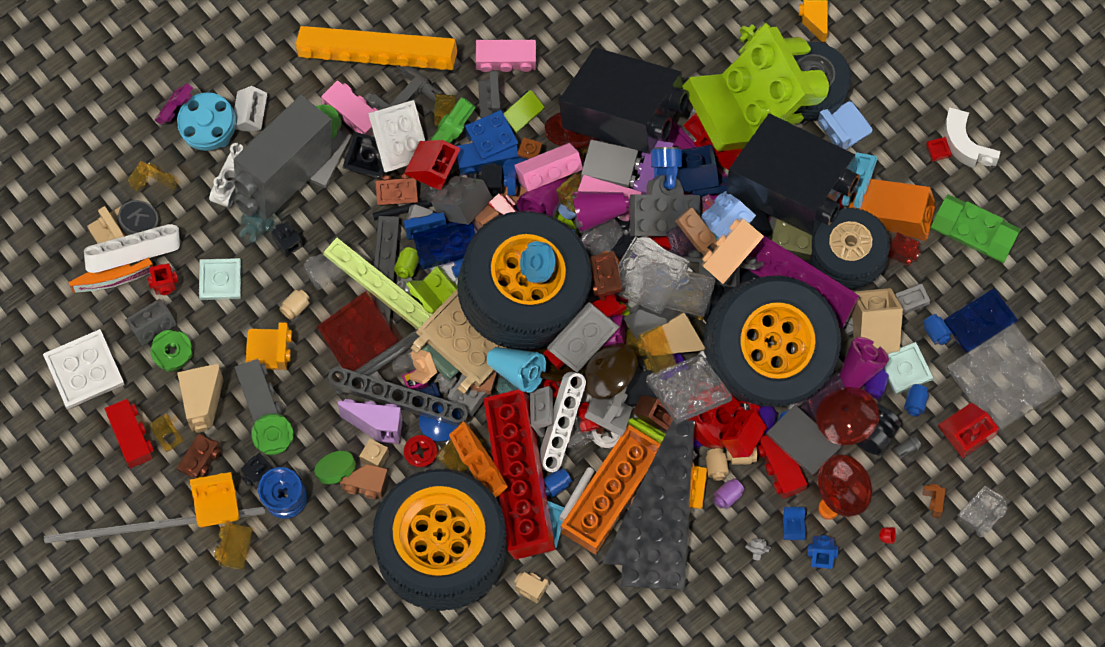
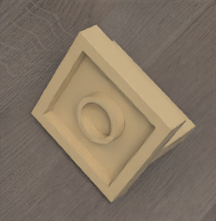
M105 206L98 210L100 218L87 226L97 244L128 236L120 229L117 222L119 209L122 206L110 213Z

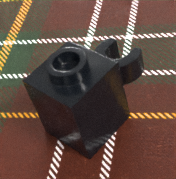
M494 163L482 165L481 175L468 174L467 178L483 180L491 196L503 194L502 165Z
M288 221L279 223L271 231L274 242L285 257L303 247L301 238Z
M261 453L253 456L247 461L248 463L240 468L243 474L241 476L242 480L248 486L252 484L255 489L258 488L262 476L269 470L274 469Z

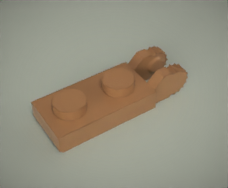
M689 207L675 220L692 244L703 255L710 250L707 248L709 245L713 249L717 247L715 244L717 241L716 237L693 207Z

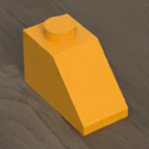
M803 0V4H799V16H802V24L821 42H826L828 0Z

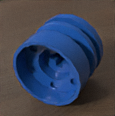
M277 467L269 470L262 476L258 485L260 500L271 515L277 518L289 519L295 517L303 511L307 504L308 495L304 484L297 474L288 468ZM282 494H285V495L288 494V497H287V498L281 497V495H282Z

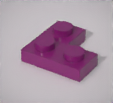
M186 83L177 88L154 120L160 125L165 122L169 123L175 116L173 112L177 106L180 107L183 103L186 104L192 97L190 92L193 87Z

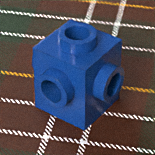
M825 535L813 536L812 544H808L807 556L811 557V567L833 568V560L837 559L838 546H834V538Z

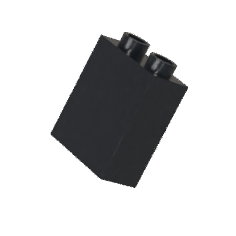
M594 47L559 99L562 128L650 154L658 140L665 141L668 138L672 127V118L675 113L682 114L686 110L689 102V91L683 89L681 71Z
M769 113L729 168L726 193L813 236L822 222L831 225L836 218L840 208V203L836 202L839 196L844 194L849 197L854 192L860 178L859 174L853 172L856 154Z

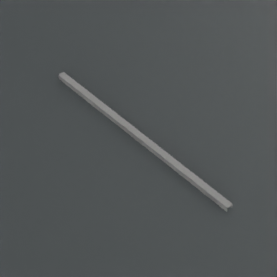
M264 507L238 510L239 518L265 515ZM196 516L48 535L44 536V543L197 524Z

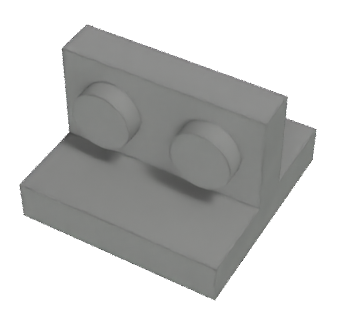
M626 388L608 399H595L591 397L585 418L622 436L632 411V407L624 403L627 398V394H625Z

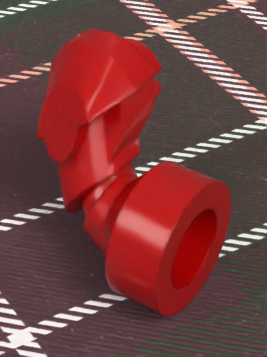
M580 402L576 414V419H581L579 423L581 433H587L601 427L585 418L589 405L587 402Z

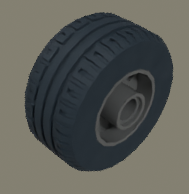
M807 41L811 50L807 54L793 55L801 71L822 70L828 79L829 91L827 97L821 103L801 106L793 114L801 113L804 119L816 120L819 118L820 111L828 109L831 114H834L842 106L850 88L851 71L846 59L836 49L824 43Z

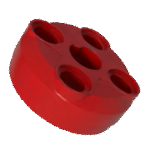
M718 386L699 393L691 401L687 412V420L695 421L694 437L700 444L711 449H723L726 447L721 441L722 437L738 411L745 409L736 397L723 387Z

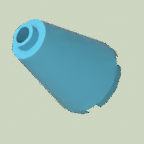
M495 347L487 354L488 365L523 392H532L543 379L540 378L542 371L545 372L546 360L538 352Z

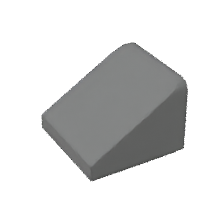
M416 204L411 205L406 220L432 214L433 211Z

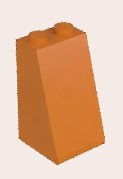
M870 179L859 210L863 209L872 213L873 216H876L883 223V226L889 232L927 241L936 209V202L930 187ZM853 192L854 200H855L857 193H854V192ZM854 200L850 202L849 208H855Z

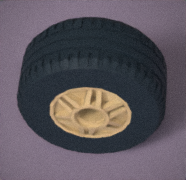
M841 208L831 225L822 222L813 234L811 240L812 264L816 269L848 289L866 286L868 283L870 284L872 281H875L885 269L890 248L888 232L883 223L876 216H873L872 213L863 209L859 210V208Z

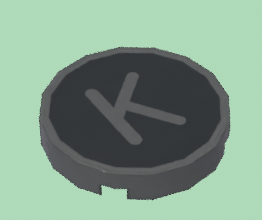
M131 200L124 203L119 209L117 216L118 226L127 235L156 228L158 223V215L155 209L147 202L140 200Z

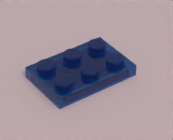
M471 221L469 225L453 222L413 233L421 269L432 268L464 258L468 244L476 234L473 222Z
M995 288L945 318L944 322L964 351L969 354L1015 325L1018 319Z

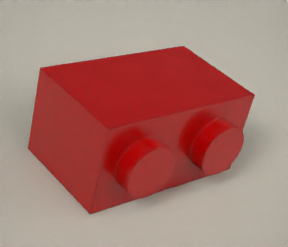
M755 409L741 410L736 414L721 441L733 458L750 457L767 426Z

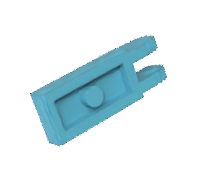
M856 153L853 172L859 174L860 178L854 190V193H857L854 200L855 208H860L877 162L876 156ZM844 195L842 205L848 206L851 196Z

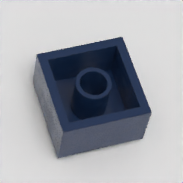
M712 145L682 149V167H678L676 178L680 181L683 192L719 186Z

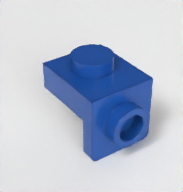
M784 507V540H805L804 507Z

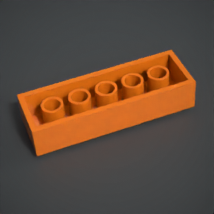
M628 425L561 524L560 533L596 555L631 503L632 498L636 495L661 444Z

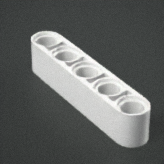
M168 224L88 246L84 249L85 268L88 272L96 273L175 251L180 247L179 228L176 225Z
M566 373L563 376L553 407V425L547 427L539 453L541 467L548 472L557 471L563 460L586 385L584 376L579 373ZM576 376L578 380L577 385L572 387L570 381ZM570 396L571 404L566 407L564 400ZM564 417L565 424L562 427H559L558 420L559 418ZM554 437L559 438V443L556 447L552 446ZM552 457L553 463L547 467L545 464L546 459Z

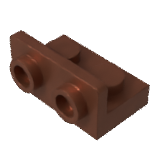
M400 174V178L384 175L382 179L376 180L377 205L418 202L416 179Z
M610 251L591 256L592 277L594 276L595 279L592 287L595 296L598 295L601 301L606 300L605 296L622 292L623 286L615 252Z
M198 434L177 466V470L192 479L206 477L210 470L211 462L213 460L216 461L221 453L219 442L216 440L213 442Z

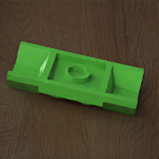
M949 194L945 197L930 228L1003 264L1021 231L1020 228L1004 221L1003 218Z

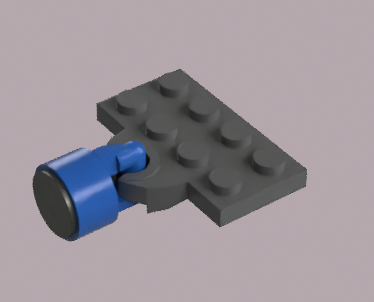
M654 147L651 150V167L654 168V178L648 181L646 195H630V236H686L675 220L689 207H693L700 216V195H684L683 187L676 178L678 167H682V150L680 147Z

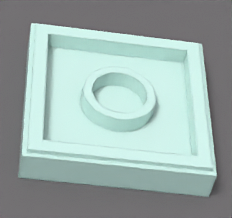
M200 259L199 299H241V259Z
M916 342L900 348L898 352L887 354L889 361L883 369L889 375L888 381L895 395L909 390L913 384L922 385L933 380V376Z

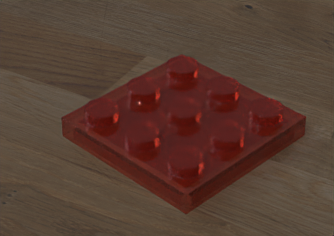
M367 291L317 326L341 367L351 371L357 370L399 342Z

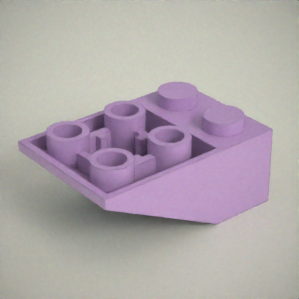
M351 399L338 401L340 416L378 442L400 443L403 420L401 408L397 407V405L385 404V406H381L369 401L363 404L356 403V401Z

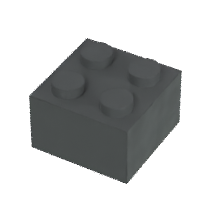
M454 176L437 193L431 203L437 213L444 212L446 221L469 225L493 198L483 180Z

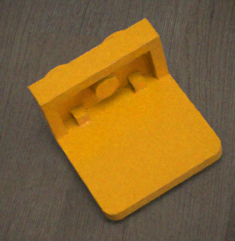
M279 323L278 330L249 329L245 363L258 359L260 364L264 363L266 369L287 370V362L291 360V350L288 349V343L292 342V330H289L288 324Z
M231 472L190 480L196 521L199 527L222 524L239 519L235 486Z

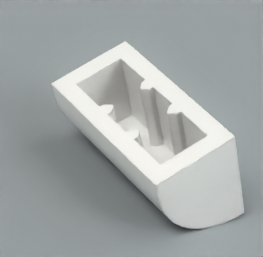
M253 86L237 91L234 107L237 130H261L267 98L266 92Z

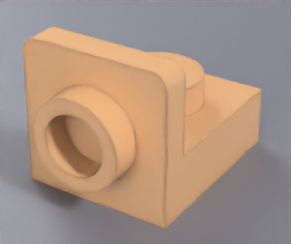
M420 350L416 353L412 351L410 354L416 370L409 375V378L412 381L424 384L437 373L430 352Z

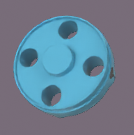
M209 92L192 96L186 104L182 105L177 117L179 132L187 145L204 151L227 146L235 132L237 123L236 114L230 103L222 96Z

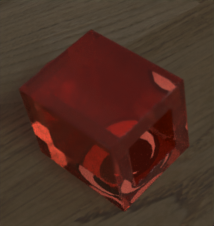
M897 232L889 248L888 257L910 266L911 261H916L921 250L918 249L920 242Z

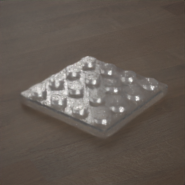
M1012 324L949 364L946 368L971 403L986 411L999 427V431L1063 390L1062 386L1015 324Z

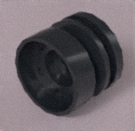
M866 401L857 413L858 419H853L847 428L846 435L861 449L880 456L883 455L889 446V438H894L896 431L901 427V422L887 408L875 402Z

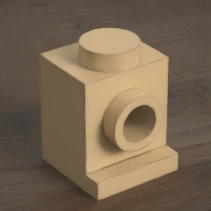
M520 572L514 581L516 584L515 589L516 592L538 604L548 588V580L544 579L541 582V578L534 573Z

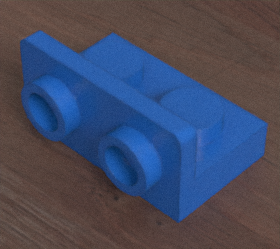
M444 212L432 213L427 216L414 217L403 221L407 240L447 231Z

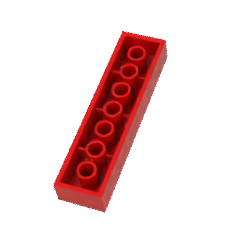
M517 389L483 398L493 461L508 486L499 495L506 525L508 552L517 560L556 550L536 432L531 426L530 397L526 392Z

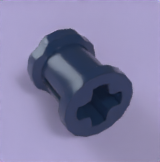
M434 381L427 387L415 389L416 391L441 398ZM417 398L420 405L422 406V401L419 398Z

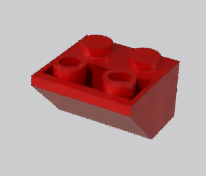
M444 140L420 141L404 174L440 191L461 148Z
M973 403L968 404L938 424L939 429L962 459L993 439L999 431V427L989 414Z

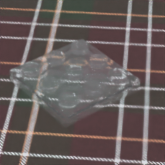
M635 237L618 264L623 291L615 294L662 314L689 268L690 261Z
M702 354L646 377L647 384L676 424L732 401L731 393Z

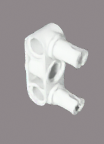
M234 143L230 146L231 152L219 176L213 181L214 186L209 197L210 201L228 208L232 205L236 192L233 182L227 179L230 177L235 178L233 159L243 150L241 144L238 146V143Z

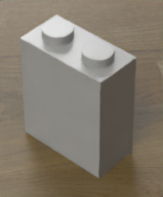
M591 140L581 173V181L583 175L626 188H633L636 180L634 171L638 170L639 163L641 162V159L638 158V151Z

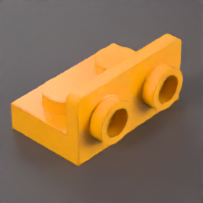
M694 464L692 466L690 508L702 509L707 468L696 467Z

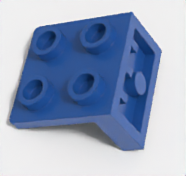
M502 110L465 125V135L469 142H473L482 160L518 145V141Z

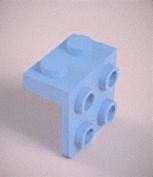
M850 101L843 104L834 114H831L828 109L820 111L818 118L819 126L827 133L833 144L843 149L849 148L872 133V127Z
M727 191L718 195L715 203L701 216L709 230L719 238L723 234L726 236L731 231L729 226L735 219L740 220L743 218L750 223L756 216L741 201L731 194H727Z

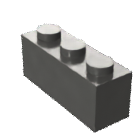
M255 359L235 366V371L254 423L265 414L282 413L278 401L273 402L271 395L275 393L271 382L267 383L264 377L268 375L264 363L260 364L259 360Z

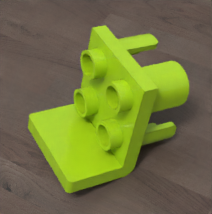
M768 27L722 74L690 77L683 84V89L689 91V100L717 151L743 149L769 113L793 125L799 124L804 117L801 113L793 114L801 106L817 105L827 97L829 82L825 73L822 70L801 71L793 55L807 54L811 50L805 39L801 37L783 38L777 27Z

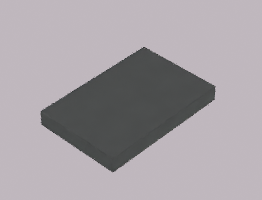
M796 405L766 433V436L812 477L841 448V445Z

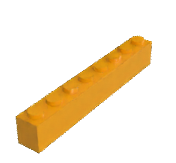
M300 26L295 44L298 57L453 70L457 55L456 40L453 38Z

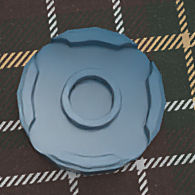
M534 241L527 245L526 250H523L520 258V269L522 275H525L527 281L543 283L551 277L554 271L555 254L547 243Z

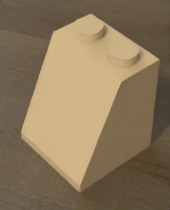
M892 289L855 291L854 293L859 295V299L852 311L854 339L856 337L868 338L874 341L873 345L876 348L881 346L887 354L900 351L903 308Z
M680 312L668 323L640 336L637 342L641 351L651 356L705 349L684 312Z
M219 364L177 372L186 418L192 432H204L213 426L224 382Z

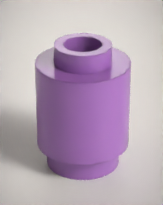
M734 478L731 481L728 480L713 493V500L719 508L728 509L742 496L744 487Z

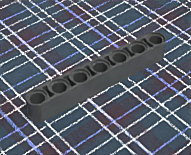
M335 367L330 370L327 377L328 385L333 389L382 404H394L401 408V410L453 426H459L467 417V410L461 404L348 369ZM336 373L340 374L343 381L336 383L332 380L331 376ZM360 380L363 387L360 389L354 388L352 381ZM372 387H381L383 393L375 395L372 392ZM392 393H401L403 399L395 401L392 398ZM419 398L423 405L421 407L413 406L412 399ZM435 404L440 405L442 412L439 414L434 413L432 406ZM455 410L460 411L462 419H454L452 412Z

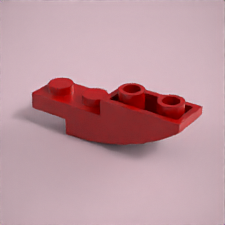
M697 113L683 125L697 139L694 142L697 147L713 146L716 163L729 170L743 150L741 148L717 151Z

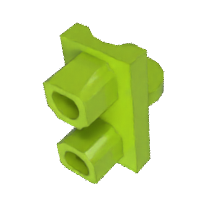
M765 23L755 33L753 31L756 27L753 24L749 28L742 26L739 30L742 35L739 40L744 42L747 39L748 41L738 53L741 55L770 26Z

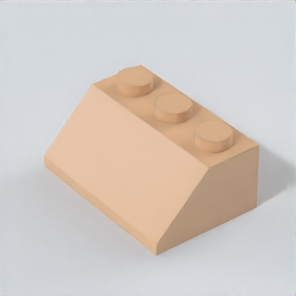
M743 218L740 220L735 219L729 226L731 231L726 236L723 234L716 241L717 247L713 252L709 250L702 258L704 261L702 266L722 284L764 237Z

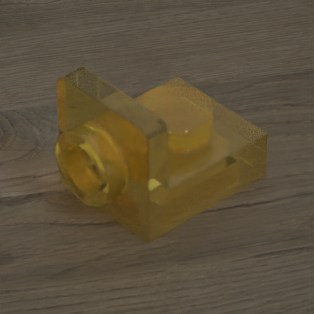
M435 94V125L438 126L442 118L451 112L455 105V95Z

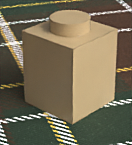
M369 439L360 454L361 464L382 468L389 457L388 447Z

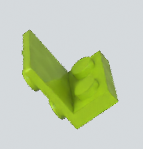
M436 266L424 280L408 281L406 284L410 288V293L421 301L424 310L431 314L457 290V285L440 266Z

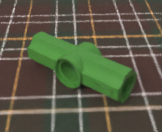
M461 97L451 112L442 118L438 125V130L430 141L444 140L451 143L453 139L460 135L464 128V123L476 107Z

